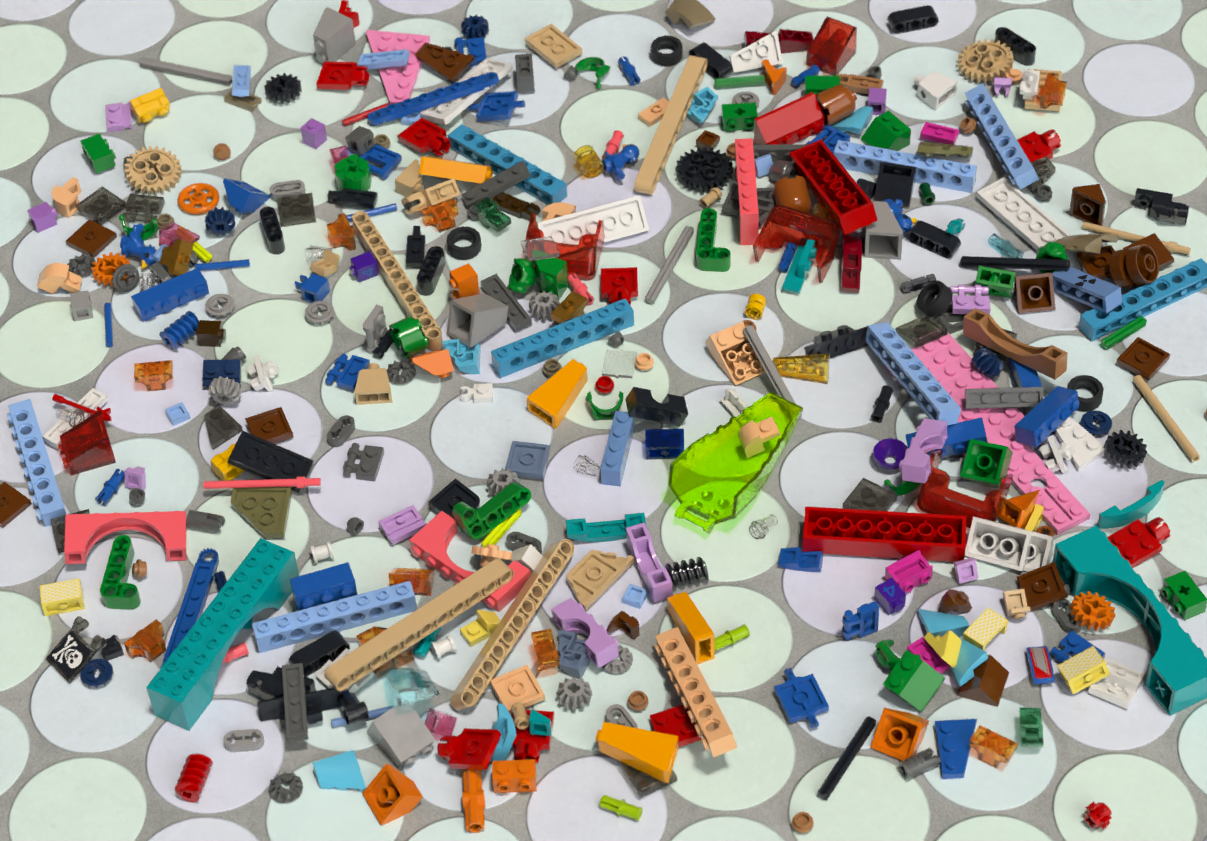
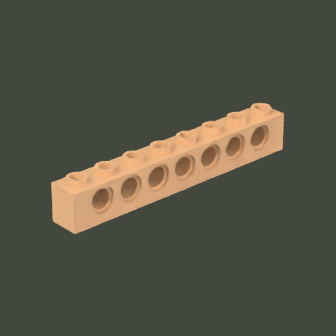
M676 627L656 635L657 644L654 647L659 657L663 656L661 662L664 669H669L667 673L671 682H676L674 684L678 696H683L681 697V702L685 710L689 708V711H687L692 723L696 722L694 727L698 736H703L701 741L705 750H710L714 758L737 748L733 733L679 628Z

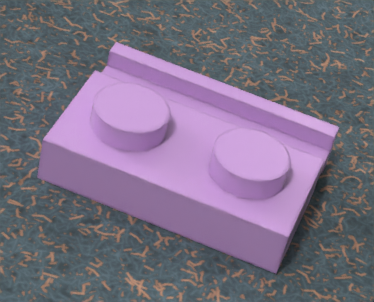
M130 101L127 102L128 104L113 103L105 105L108 133L123 131L125 128L133 129Z
M414 505L378 521L379 527L391 541L392 545L415 535L426 525V522L423 521Z

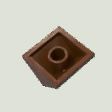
M1100 184L1078 186L1072 189L1070 216L1083 222L1103 226L1106 200Z
M1052 273L1015 276L1013 297L1018 313L1056 310Z
M990 654L987 655L988 659L973 669L975 676L959 687L957 696L998 707L1009 671Z

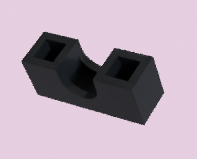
M633 387L625 399L630 417L681 426L688 416L685 397L667 394L662 403H659L652 397L651 390Z

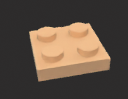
M528 664L490 681V685L500 703L504 704L510 714H512L511 707L512 705L515 706V703L521 702L527 708L545 700V694Z

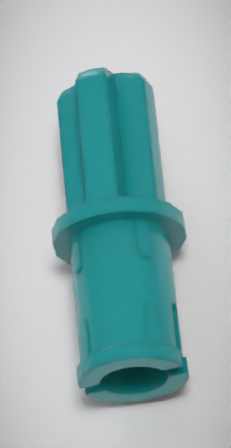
M958 218L950 221L947 225L948 229L945 230L946 233L950 232L953 235L961 232L965 227V223L962 224L964 220Z
M442 626L420 640L414 650V654L418 658L426 656L431 647L430 643L435 642V638Z

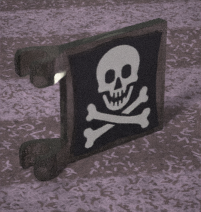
M80 616L74 620L72 628L46 657V660L70 684L93 656L108 643L105 638L96 635L90 645L79 634L89 626V622Z

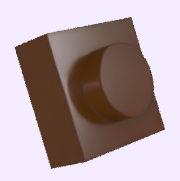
M704 130L696 139V145L702 148L706 147L707 150L714 148L720 142L719 135Z

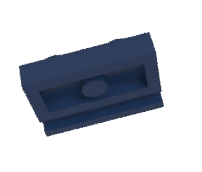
M240 359L203 360V388H209L213 379L219 378V376L223 378L228 377V379H234L235 382L241 383L242 361Z

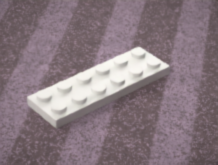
M486 58L458 82L489 72L497 73L500 80L513 68L511 63ZM486 87L484 88L485 90L425 109L420 113L421 118L447 125L490 88Z
M1005 177L976 192V197L1036 251L1049 242L1071 236Z
M640 195L536 223L544 254L551 257L649 230Z

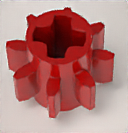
M1092 802L1086 807L1087 811L1084 818L1090 827L1094 829L1101 827L1104 829L1110 824L1109 820L1112 819L1110 817L1112 812L1105 803L1098 802L1095 804Z

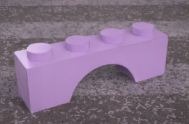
M923 419L921 425L917 427L915 437L911 439L909 449L907 448L905 451L904 460L900 461L899 471L902 472V480L926 483L931 473L930 456L925 453L943 448L948 437L947 421Z
M645 523L626 528V543L635 559V563L653 602L671 597L673 595L672 581L666 568H662L658 562L652 538Z
M569 598L551 609L554 624L560 630L582 633L588 636V639L585 641L587 657L598 668L619 657V644L614 636L611 637L604 626L596 622L592 614L585 612L580 603H576L572 598Z

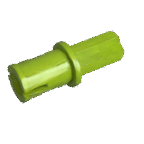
M743 624L731 631L726 630L725 634L714 638L715 651L728 645L733 646L735 642L749 637L750 631L748 627Z
M603 795L599 804L600 807L617 813V816L623 815L636 821L640 820L643 808L626 803L624 799L620 801Z

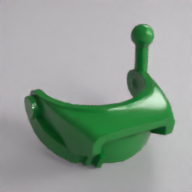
M598 57L582 59L575 66L577 71H596L597 89L601 88V77L610 71V66L605 65L604 60Z
M121 214L119 219L121 220L123 231L129 236L133 228L126 226L125 216ZM152 218L150 223L144 225L141 234L143 241L151 239L157 234L158 225L156 219Z
M619 391L618 404L606 410L596 407L592 403L591 392L587 393L586 400L589 401L594 419H613L615 411H620L623 402V392Z
M886 479L884 481V484L889 486L897 496L908 494L922 484L903 480L896 488L891 484L890 480Z
M888 639L882 640L875 645V656H877L881 665L892 671L900 659L890 649L894 645V641Z

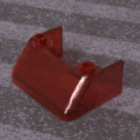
M777 205L770 211L753 244L755 262L759 263L765 249L778 250L785 241L805 247L808 239L815 240L818 280L820 283H823L834 260L840 233L839 226L834 221L787 206Z
M531 213L526 233L525 259L533 262L532 252L536 251L566 261L567 276L575 273L580 280H592L597 273L605 240L603 221H598L595 235H583L578 245L544 241L543 231L537 229L536 215Z
M939 449L932 452L930 457L931 473L926 483H922L917 499L918 508L928 514L966 516L967 528H971L973 517L995 522L1000 514L1004 498H1007L1014 475L1008 474L1003 477L999 490H991L987 493L985 500L982 501L948 489L950 477L947 472L938 469L943 450Z

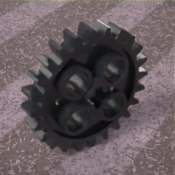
M697 147V151L690 149V154L685 152V157L680 156V160H677L676 177L679 178V183L683 182V187L688 185V190L695 188V192L701 189L702 193H704L705 189H708L710 192L711 188L724 187V183H729V179H732V161H730V157H726V153L720 154V150L714 152L713 148L707 150L704 147L701 150Z

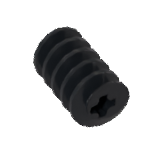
M697 557L696 563L693 558H690L688 564L685 560H682L681 565L678 562H674L673 568L669 563L665 565L675 588L678 587V581H681L682 585L685 586L687 579L691 584H693L694 578L700 583L702 576L705 577L706 581H709L707 566L701 557Z

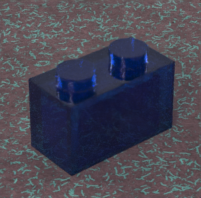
M646 429V460L685 459L684 429Z

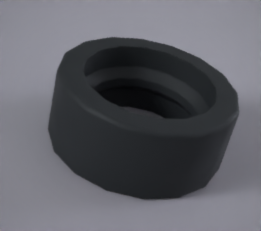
M661 36L651 43V58L656 64L672 66L682 59L683 46L678 38ZM671 48L675 50L672 53L659 52L660 49Z
M458 227L447 235L448 252L453 258L468 260L477 256L481 251V237L474 228ZM463 239L474 241L473 244L467 247L454 245L457 241Z
M938 280L932 281L919 293L917 307L925 315L936 317L942 314L950 305L952 291L943 282Z
M1080 375L1069 381L1068 389L1077 390L1085 388L1092 390L1096 394L1092 398H1081L1078 396V411H1092L1100 406L1104 388L1097 378L1089 375Z

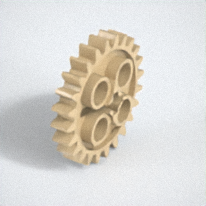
M987 39L984 42L978 40L977 44L971 42V47L966 45V50L961 49V54H958V70L961 71V75H965V79L970 77L971 82L977 79V83L981 80L984 83L987 80L993 82L994 78L1006 77V73H1009L1010 68H1013V53L1010 51V47H1006L1005 43L1000 45V41L994 43L993 39L990 42H987Z
M149 146L148 150L142 147L141 152L136 149V155L130 154V158L126 159V164H124L126 182H129L130 187L134 186L135 191L141 189V194L147 191L148 196L151 192H154L155 196H157L159 191L164 194L165 189L170 192V186L175 188L176 183H179V178L181 177L180 160H176V154L171 156V151L165 152V148L158 150V146L155 149Z

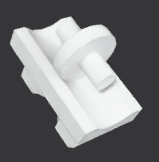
M1023 69L1020 94H1023V99L1033 100V96H1037L1040 71Z
M258 355L254 357L255 363L247 367L249 375L254 378L250 382L256 391L265 388L269 392L273 390L270 378H274L278 374L279 367L271 361H268L266 364L262 363Z
M1053 435L1047 437L1049 443L1041 446L1040 450L1044 459L1055 456L1045 461L1048 469L1052 472L1061 470L1062 474L1068 473L1063 458H1066L1067 461L1071 460V456L1075 452L1074 447L1062 442L1060 444L1061 447L1058 448Z

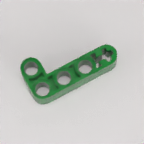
M706 208L701 212L696 249V266L701 271L726 272L731 267V253L727 248L715 247L717 212L712 208Z
M513 482L477 510L464 502H459L454 506L452 513L461 531L469 537L479 540L527 504L531 499V491L523 485Z
M120 535L113 541L100 587L104 606L109 609L134 610L141 604L136 585L127 583L135 553L132 541L127 535Z

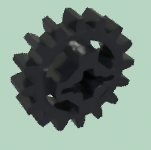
M283 73V76L277 74L276 78L271 77V81L267 80V85H264L266 97L270 101L274 100V103L278 101L281 104L284 101L290 103V99L296 100L295 96H300V92H302L301 81L298 80L297 76L293 77L292 74L286 76V73Z
M1120 430L1119 434L1114 431L1112 436L1108 435L1103 447L1105 448L1104 454L1108 455L1107 460H1114L1113 465L1119 463L1120 468L1127 465L1128 469H1131L1132 465L1138 467L1139 463H1143L1147 454V445L1142 444L1143 438L1137 439L1138 434L1130 435V431H1127V434Z

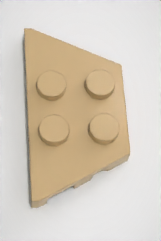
M591 550L566 574L567 582L585 611L635 562V559L628 555V558L617 557L616 553H603L602 551Z

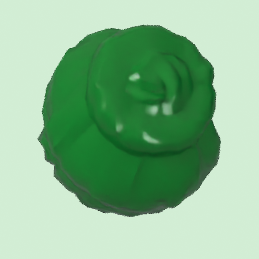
M1049 242L1038 249L1035 259L1067 260L1068 255L1065 253V248L1062 244ZM1040 270V271H1041V274H1042V273H1054V272L1057 271V270Z
M525 258L514 259L507 286L508 289L516 293L525 294L527 289L534 285L537 274L533 268L532 261Z

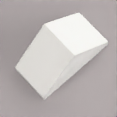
M530 544L514 550L512 560H508L506 565L508 566L516 560L528 568L532 574L543 556Z

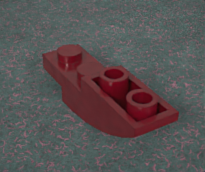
M779 29L777 34L781 54L800 51L814 45L812 32ZM745 31V47L771 33Z
M853 232L846 235L842 233L841 291L859 293L860 274L862 270L861 232Z

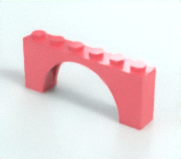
M753 138L735 139L736 182H738L740 245H758L759 212Z
M186 511L66 515L64 546L66 564H86L88 553L98 540L108 534L123 530L140 531L155 538L162 545L167 561L187 560Z
M441 511L409 540L410 551L414 557L422 559L429 567H434L442 576L450 578L455 584H458L475 572L460 568L449 558L447 549L453 537L458 533L457 523L455 519ZM516 560L508 565L514 571L511 581L482 600L487 607L500 612L519 594L530 577V570Z

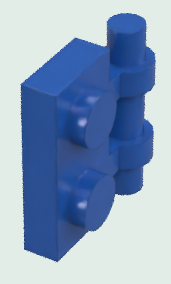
M341 354L335 360L333 369L328 371L325 383L331 385L333 381H336L338 387L354 391L359 371L368 369L370 361L352 355L350 360H347L348 356Z
M876 601L863 604L857 608L856 614H853L851 610L845 611L842 617L844 625L842 627V635L844 640L850 641L855 635L862 638L878 632L879 605Z
M1071 631L1059 642L1058 648L1061 650L1053 647L1050 654L1056 657L1055 660L1063 663L1070 659L1069 656L1074 657L1094 645L1074 631ZM1094 646L1104 659L1105 652Z

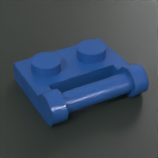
M484 37L464 40L456 38L454 40L457 51L464 54L463 48H468L469 54L474 55L475 59L469 66H478L487 58Z
M825 125L822 131L806 144H811L820 139L823 140L828 136L823 142L834 154L838 140L850 142V136L830 125Z
M377 144L360 156V158L382 166L383 168L381 169L369 163L370 171L378 174L383 179H387L390 172L402 161L400 154Z

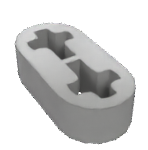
M258 729L230 731L226 733L223 739L225 748L229 752L255 751L261 749L265 743L263 733Z

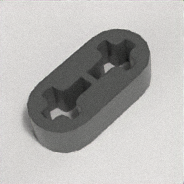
M156 262L149 266L152 276L159 284L172 279L160 263Z
M348 415L340 417L328 431L327 440L331 447L342 446L355 431L356 426L353 417Z
M511 532L506 537L507 548L511 551L531 544L533 547H536L535 549L540 554L542 553L541 542L534 537L520 532Z
M1067 599L1054 602L1052 613L1063 630L1067 633L1071 631L1078 633L1081 630L1080 621H1074L1075 615L1070 614L1072 610L1070 609L1071 602Z

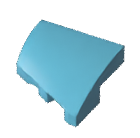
M708 86L696 92L686 116L694 122L703 123L717 102L718 96Z
M861 107L850 116L831 126L843 133L850 131L861 134L873 118V107Z
M459 339L443 341L444 348L449 349L450 357L460 371L468 374H480V343L474 347H469L461 343Z
M917 609L922 627H925L926 632L932 633L935 637L937 635L944 636L949 630L958 637H962L963 633L969 628V624L964 616Z
M960 638L962 643L957 665L954 668L951 667L957 684L960 687L975 676L973 669L988 659L987 652Z
M498 703L496 708L497 721L493 722L491 729H498L502 735L490 762L506 761L516 736L513 719L504 704Z
M354 750L313 762L320 789L330 790L336 788L341 791H347V788L359 789L360 792L366 789Z

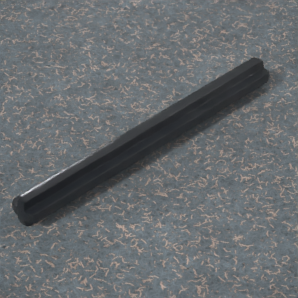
M962 256L960 260L962 267L984 266L989 268L1068 271L1070 268L1069 260Z

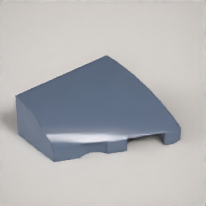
M559 629L560 668L567 674L580 679L583 677L591 661L586 653V640L578 639L576 633Z

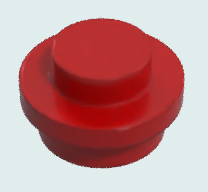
M608 376L599 377L595 384L596 390L603 394L610 393L614 389L613 380Z

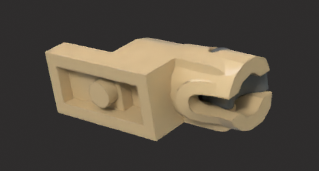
M453 178L407 196L401 202L405 208V213L410 215L461 194Z

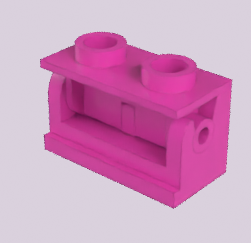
M918 550L885 567V581L892 578L904 593H908L913 588L926 584L932 579L933 566L929 565L928 561Z

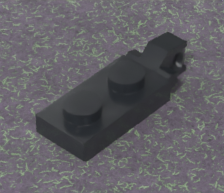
M343 188L341 191L329 190L327 195L328 203L374 209L378 199L377 192Z
M413 226V235L407 236L406 267H421L424 261L426 238L425 235H421L420 226Z

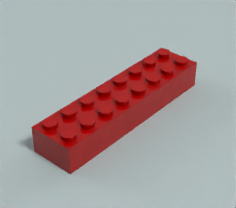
M821 139L789 153L791 162L797 169V175L807 180L811 193L844 235L853 233L857 229L878 221L873 202Z
M805 506L803 552L822 551V554L902 559L919 550L926 560L958 562L965 558L966 516Z

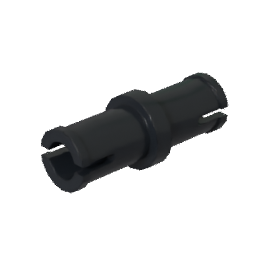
M882 386L880 395L874 402L875 408L871 414L873 421L882 422L885 411L890 406L889 401L894 391L892 387Z

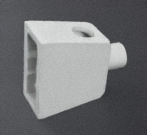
M932 72L926 78L917 75L914 80V84L918 85V97L935 111L957 94L958 81L937 72Z

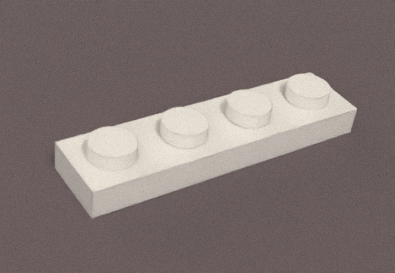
M92 388L77 404L97 411V407L101 408L108 401L107 395ZM72 407L42 436L44 442L59 449L91 418V414Z

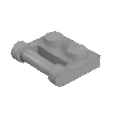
M377 304L363 323V330L366 332L367 338L366 349L369 354H373L374 349L387 332L383 306Z

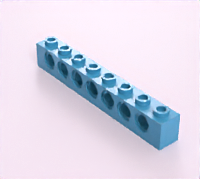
M461 124L448 134L451 145L450 149L476 164L492 166L491 170L495 175L524 161L531 176L514 186L545 204L550 205L561 202L567 197V184L563 180H559L550 173L543 171L536 165L499 146L471 128Z
M1200 258L1190 262L1188 265L1175 269L1171 273L1160 276L1152 283H1147L1137 289L1130 290L1122 295V304L1108 313L1095 308L1080 315L1079 329L1093 342L1120 329L1139 316L1145 317L1206 288L1207 263Z
M622 299L491 351L492 366L499 377L503 378L614 334L617 331L634 326V310L626 299Z

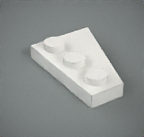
M777 30L731 55L729 58L733 66V73L762 68V60L766 59L769 60L771 65H782L783 61Z
M1068 417L1053 431L1060 443L1065 442L1074 447L1075 452L1071 457L1078 472L1104 454V445L1071 417Z

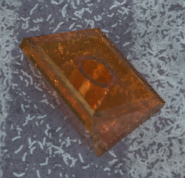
M394 568L389 573L390 586L410 581L415 595L431 596L435 569Z

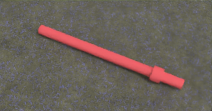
M304 476L297 477V479L204 481L203 486L204 489L295 486L297 488H306V486H321V478H305Z

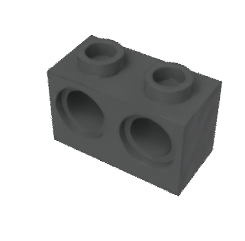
M532 53L515 55L518 93L535 92Z

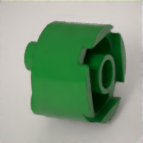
M351 154L334 165L339 191L343 190V188L364 191L370 189L372 181L370 166L365 159L358 157L356 154Z
M408 316L389 325V328H393L390 331V335L396 349H401L404 353L401 354L402 358L411 357L426 350V347L429 346L428 339L425 335H422L420 330L422 325L418 318L414 319L412 316Z

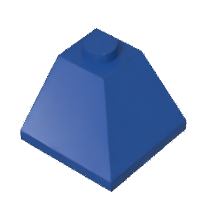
M227 178L223 180L229 204L235 207V211L241 214L246 212L254 213L271 196L244 181Z

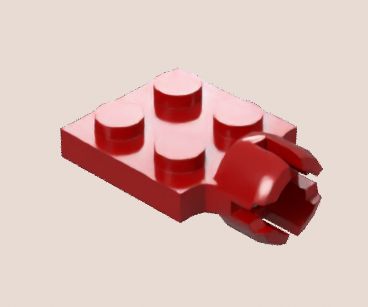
M324 62L316 82L317 89L350 90L353 85L366 86L369 82V73L365 70H368L366 66H357V62Z
M420 118L397 135L398 141L422 154L430 151L437 156H444V153L447 154L451 146L449 139L446 137V130L424 118Z
M1050 129L1042 134H1037L1034 131L1017 139L1033 167L1053 158L1052 152L1061 147L1060 137L1055 133L1054 129Z
M637 267L601 268V298H608L609 305L626 299L631 306V298L638 297Z
M1161 517L1154 518L1147 523L1137 519L1108 536V540L1118 548L1122 557L1129 561L1131 568H1134L1162 551L1160 543L1170 537V529L1166 522L1160 523L1164 521Z
M683 705L649 715L654 732L678 736L679 747L701 740L694 727L696 722L692 723L687 711H689V708L685 710Z
M525 710L526 714L530 717L531 710ZM537 711L538 713L544 715L545 717L551 720L552 732L554 723V712ZM512 712L511 717H512L513 722H514V719H515V718H514V715H513V712ZM530 725L526 729H519L515 726L516 736L511 746L515 748L514 759H535L537 764L540 752L542 750H550L552 734L551 736L530 734Z
M464 728L458 736L445 735L440 738V741L447 743H438L437 752L440 757H443V760L449 761L448 764L452 769L486 770L502 734L498 729Z

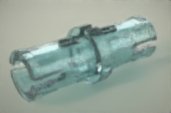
M996 233L991 235L988 243L1001 250L1002 254H1007L1012 258H1022L1024 252L1012 245V242L1004 240Z

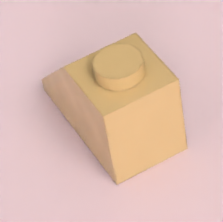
M417 159L395 179L396 193L407 197L424 190L422 175L419 174V161Z

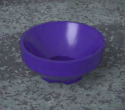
M883 439L874 446V461L884 469H898L900 461L905 458L907 446L897 439ZM891 457L894 458L896 462L890 464L887 463L885 459Z

